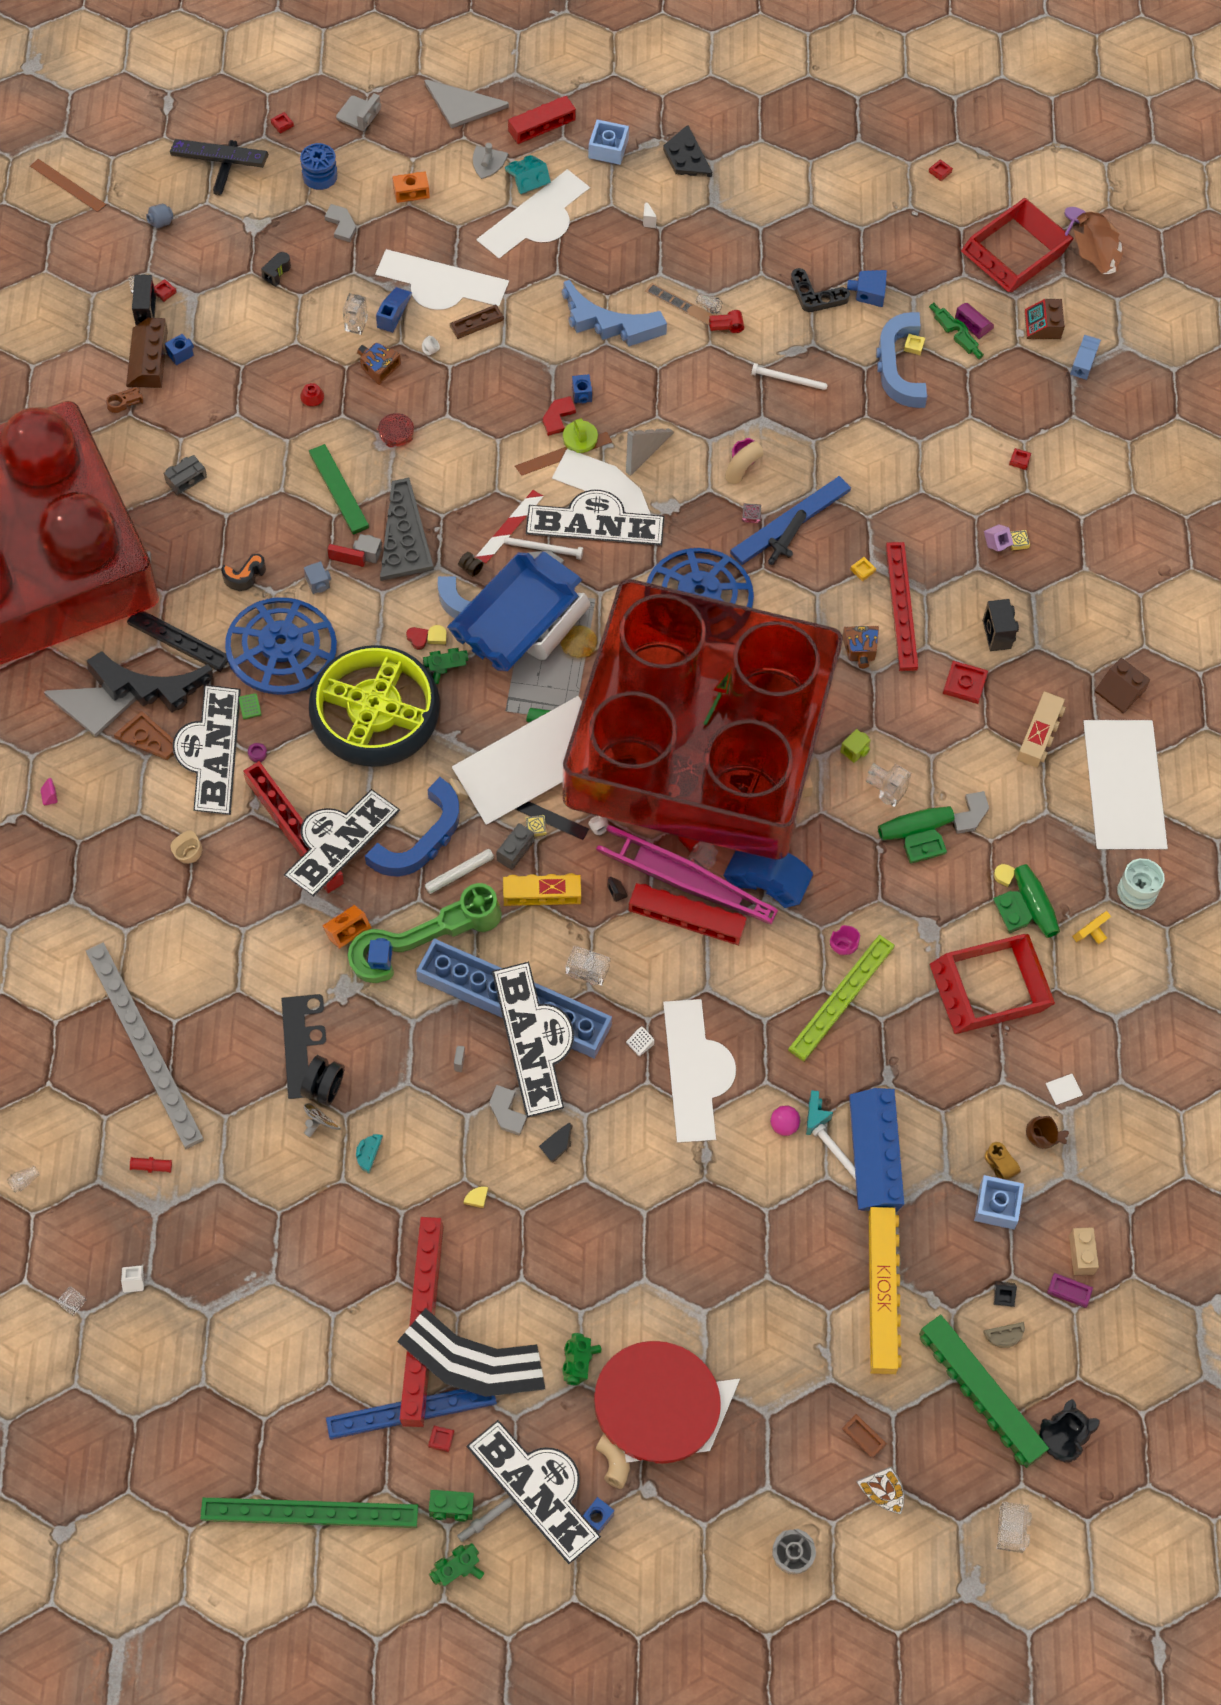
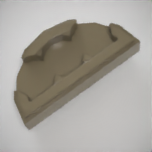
M1024 1322L987 1329L983 1333L992 1345L999 1348H1010L1022 1339L1025 1331Z

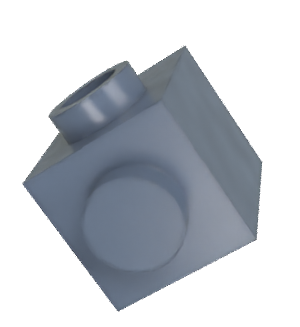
M321 561L304 567L305 578L312 594L321 593L330 588L329 581L331 576L328 570L325 571Z

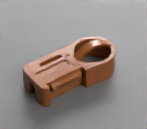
M138 387L111 394L106 400L107 409L112 413H119L126 410L129 406L140 402L143 404V395L140 394ZM112 401L121 402L117 406H112L109 404Z

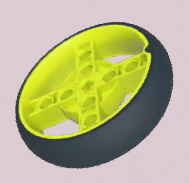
M382 645L357 647L335 657L317 676L309 698V717L318 739L329 751L339 758L361 766H386L412 756L431 737L440 713L439 692L427 668L412 655L400 649ZM381 667L375 679L362 681L356 686L338 681L345 675L359 669ZM401 673L411 677L421 687L426 699L425 710L402 703V698L395 688ZM324 701L347 708L348 716L354 723L347 740L340 737L328 726L323 713ZM393 725L412 730L406 736L394 742L382 745H368L374 732L385 731Z

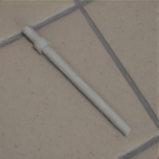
M508 1497L483 1517L472 1521L470 1526L458 1534L457 1537L461 1542H464L474 1533L478 1534L484 1529L485 1525L515 1504V1502Z

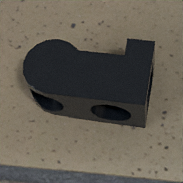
M279 252L261 268L262 279L276 287L280 283L279 277L291 268L289 254Z

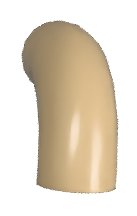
M753 441L742 448L732 458L725 473V478L729 483H740L746 469L753 462L763 457V449L757 441Z
M603 1434L596 1450L606 1456L609 1461V1468L604 1479L611 1486L622 1489L630 1472V1462L626 1463L624 1451L613 1445L606 1435Z

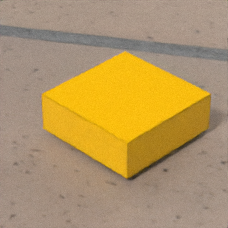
M865 557L857 561L850 568L861 581H864L876 572V568Z

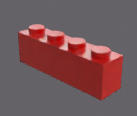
M567 96L557 98L554 101L508 119V131L517 144L523 143L575 121L576 108Z

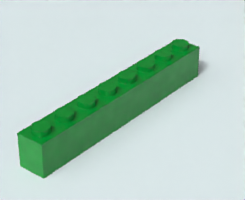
M940 1314L925 1325L919 1333L921 1342L926 1347L929 1346L934 1352L933 1356L936 1361L946 1367L948 1376L958 1382L964 1396H969L974 1402L975 1410L986 1417L988 1426L993 1431L996 1430L1003 1445L1006 1448L1010 1447L1014 1452L1016 1461L1020 1465H1024L1025 1468H1028L1046 1454L1049 1450L1048 1446L945 1318Z

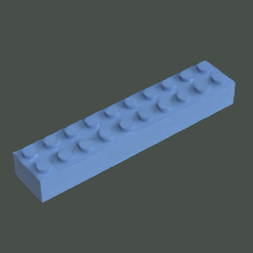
M433 939L416 970L417 980L503 1018L492 971L501 968L437 939ZM534 982L539 1003L554 1005L563 1010L569 1017L574 1030V1041L571 1049L595 1059L612 1026V1016Z

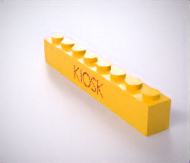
M871 1207L868 1213L870 1374H896L898 1368H901L902 1363L901 1355H898V1347H901V1335H897V1327L901 1325V1315L897 1314V1307H900V1294H897V1287L900 1286V1274H896V1267H899L900 1255L896 1254V1247H899V1235L896 1234V1227H899V1215H895V1208Z

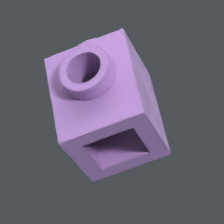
M996 525L983 531L987 546L990 549L1002 551L1006 547L1013 545L1009 527Z

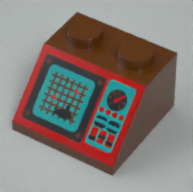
M1043 299L1025 309L1027 339L1062 338L1065 327L1062 299Z

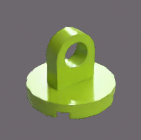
M582 418L568 424L563 432L564 445L569 450L576 451V453L592 450L598 441V433L595 426L588 421H583Z

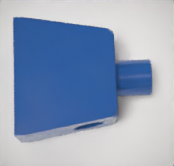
M887 270L860 271L858 281L848 280L847 289L857 291V301L883 307Z

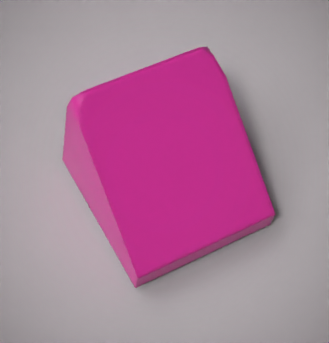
M48 778L41 787L43 805L58 802L55 785L51 778Z

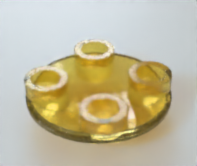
M581 625L573 626L561 640L563 652L577 658L590 657L597 646L595 633L590 628Z

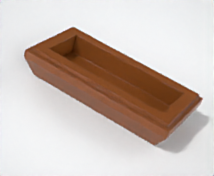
M857 1414L842 1428L872 1459L887 1445Z

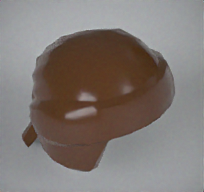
M1038 1116L1028 1122L1026 1137L1035 1147L1048 1149L1059 1142L1067 1144L1065 1138L1068 1137L1069 1131H1058L1052 1117Z

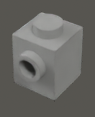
M360 534L359 539L354 542L353 549L363 551L365 553V561L377 564L382 551L381 539L371 535Z

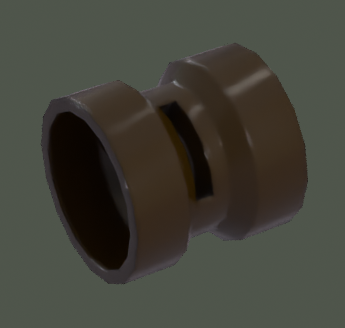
M470 552L463 554L458 562V566L466 569L472 577L476 576L484 565L480 559H475L474 555Z

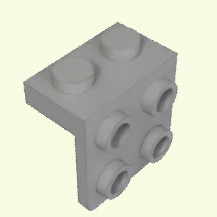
M373 93L368 101L351 96L336 115V119L364 132L381 110L380 95Z

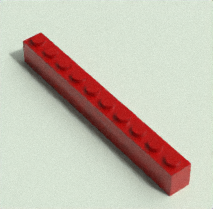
M420 1218L409 1327L425 1308L435 1316L444 1229L441 1218ZM408 1351L406 1352L400 1421L402 1426L424 1427L429 1369Z

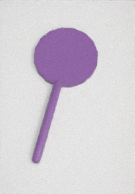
M1067 207L1065 209V216L1072 220L1065 232L1066 236L1069 234L1074 222L1080 223L1077 217L1085 213L1084 210L1077 207Z

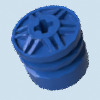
M314 143L305 147L300 156L304 183L316 190L327 189L334 185L338 175L334 150L323 143Z

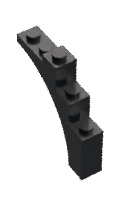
M103 651L87 660L88 671L114 701L125 697L130 691L143 707L147 704H152L159 697L171 712L182 709L187 703V695L193 694L197 688L207 685L213 679V669L208 664L186 674L157 677L130 671L115 663Z

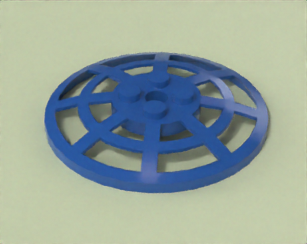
M689 548L672 553L653 568L646 582L645 605L653 622L667 635L687 643L707 644L730 637L746 623L753 608V586L745 569L730 556L712 549ZM694 553L710 554L722 559L718 563L708 559H696ZM687 554L688 560L678 563L671 569L662 567L669 560ZM729 562L742 573L746 583H736L733 575L725 566ZM697 563L708 564L714 567L710 572L699 571ZM686 565H690L692 571L685 576L676 572ZM722 571L728 577L730 583H720L715 576ZM656 572L666 575L662 583L661 594L651 596V583ZM670 578L679 581L677 590L667 592ZM700 588L704 590V593L698 594L695 590ZM722 590H732V598L729 604L721 599ZM738 590H748L749 593L748 603L743 614L734 608ZM670 598H679L682 603L679 611L671 604ZM663 600L666 608L675 616L669 625L659 617L653 607V603ZM716 605L724 609L719 614L709 617L708 610H711ZM688 610L701 612L702 618H692L685 614ZM728 614L737 620L729 628L712 634L711 623L723 619ZM681 620L690 624L703 625L705 635L687 634L676 630V627Z
M277 597L256 602L236 616L226 635L225 651L232 671L243 683L264 693L287 695L307 690L313 686L322 669L336 657L337 640L332 624L320 610L298 599ZM272 603L292 604L290 609L276 608L267 610L264 605ZM299 607L308 608L323 619L324 622L314 624L306 615L298 612ZM255 608L259 611L260 614L251 619L246 627H235L237 622L248 612ZM287 613L285 621H274L271 614ZM297 616L308 625L298 628L292 622L294 617ZM264 618L267 625L262 630L252 629V626L258 620ZM328 628L331 637L330 653L319 649L320 636L318 630ZM313 632L314 646L303 642V634ZM232 633L243 634L242 648L244 653L234 659L231 650ZM248 635L259 637V645L249 650L247 643ZM285 639L286 642L278 644L276 640ZM302 650L311 653L306 660L300 664L298 663L296 657ZM262 653L269 659L267 666L258 662L253 656ZM316 656L327 660L319 672L306 679L302 670L309 666ZM248 660L254 667L264 672L262 682L249 677L238 665ZM289 661L292 666L285 669L274 668L276 662ZM295 673L299 681L297 684L287 686L269 685L272 674L289 675Z

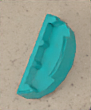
M373 1134V1136L362 1139L356 1149L358 1165L369 1174L383 1139V1135Z

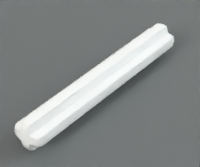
M487 849L425 884L427 892L432 894L491 861L494 858L492 851Z

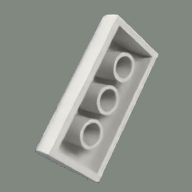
M577 593L578 597L526 651L527 653L540 660H545L590 607V601L585 593Z

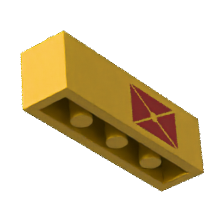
M573 873L566 875L548 874L546 876H537L535 874L527 876L509 875L503 877L504 906L581 904V877Z

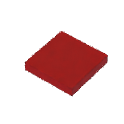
M953 660L943 694L978 704L988 670Z

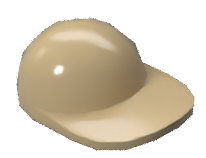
M191 830L176 837L170 846L174 856L184 864L196 862L201 857L203 851L200 840Z

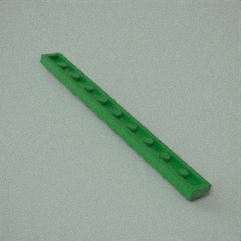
M202 1497L200 1519L201 1521L417 1528L419 1506L418 1504Z

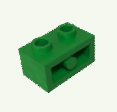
M443 1490L430 1491L429 1517H433L435 1520L452 1518L459 1522L473 1520L474 1493Z

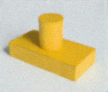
M1108 911L1103 912L1072 936L1073 939L1078 942L1090 934L1099 945L1107 939V936L1099 926L1107 921L1111 915Z

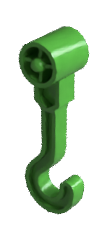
M472 884L463 891L459 901L442 908L439 916L406 932L396 934L378 929L363 931L354 938L349 946V965L358 978L365 982L379 983L391 979L394 975L392 965L390 970L370 968L365 960L366 954L369 951L370 940L385 938L391 942L394 952H405L447 934L455 937L470 929L479 932L490 931L499 924L502 916L496 893L492 887L486 884Z

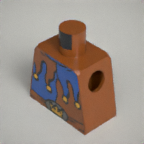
M374 343L369 349L361 345L357 350V354L361 356V368L378 385L401 365L400 353L382 344Z
M879 626L844 627L842 639L848 659L850 661H858V667L861 669L868 668L869 661L875 660Z

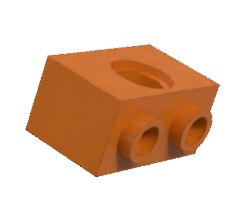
M426 171L392 176L397 203L430 198Z
M355 905L322 925L329 940L339 949L354 940L363 931L372 928L365 913Z

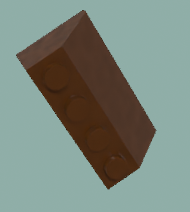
M147 318L133 327L127 387L162 388L166 353L165 343L167 342L168 334L165 318Z

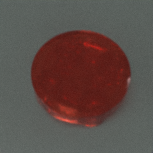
M389 414L379 423V436L388 447L411 442L414 434L413 422L404 414Z

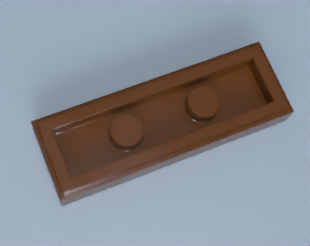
M493 305L451 322L450 328L457 339H460L504 321V316L498 306Z

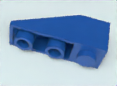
M396 287L384 299L376 314L377 328L394 332L412 295L411 291Z

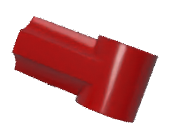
M732 310L726 315L709 316L710 330H730L732 333L742 332L745 328L742 312L740 310Z

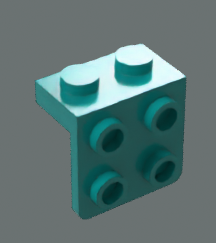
M533 155L525 156L523 160L513 161L508 166H505V171L515 177L520 194L551 183L547 164Z

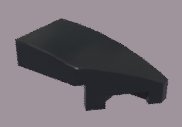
M571 1123L563 1126L539 1146L551 1162L557 1160L571 1147L570 1138L571 1129L573 1128Z

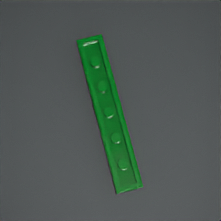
M323 444L310 449L309 454L352 534L354 535L369 529L367 520L326 445Z

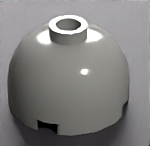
M799 1529L783 1531L776 1538L772 1549L775 1564L781 1571L788 1574L797 1575L807 1571L812 1566L816 1557L813 1539L806 1532Z

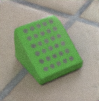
M256 693L239 697L243 719L262 716Z

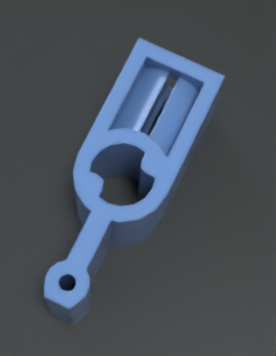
M1084 335L1070 375L1087 380L1101 341L1100 339Z

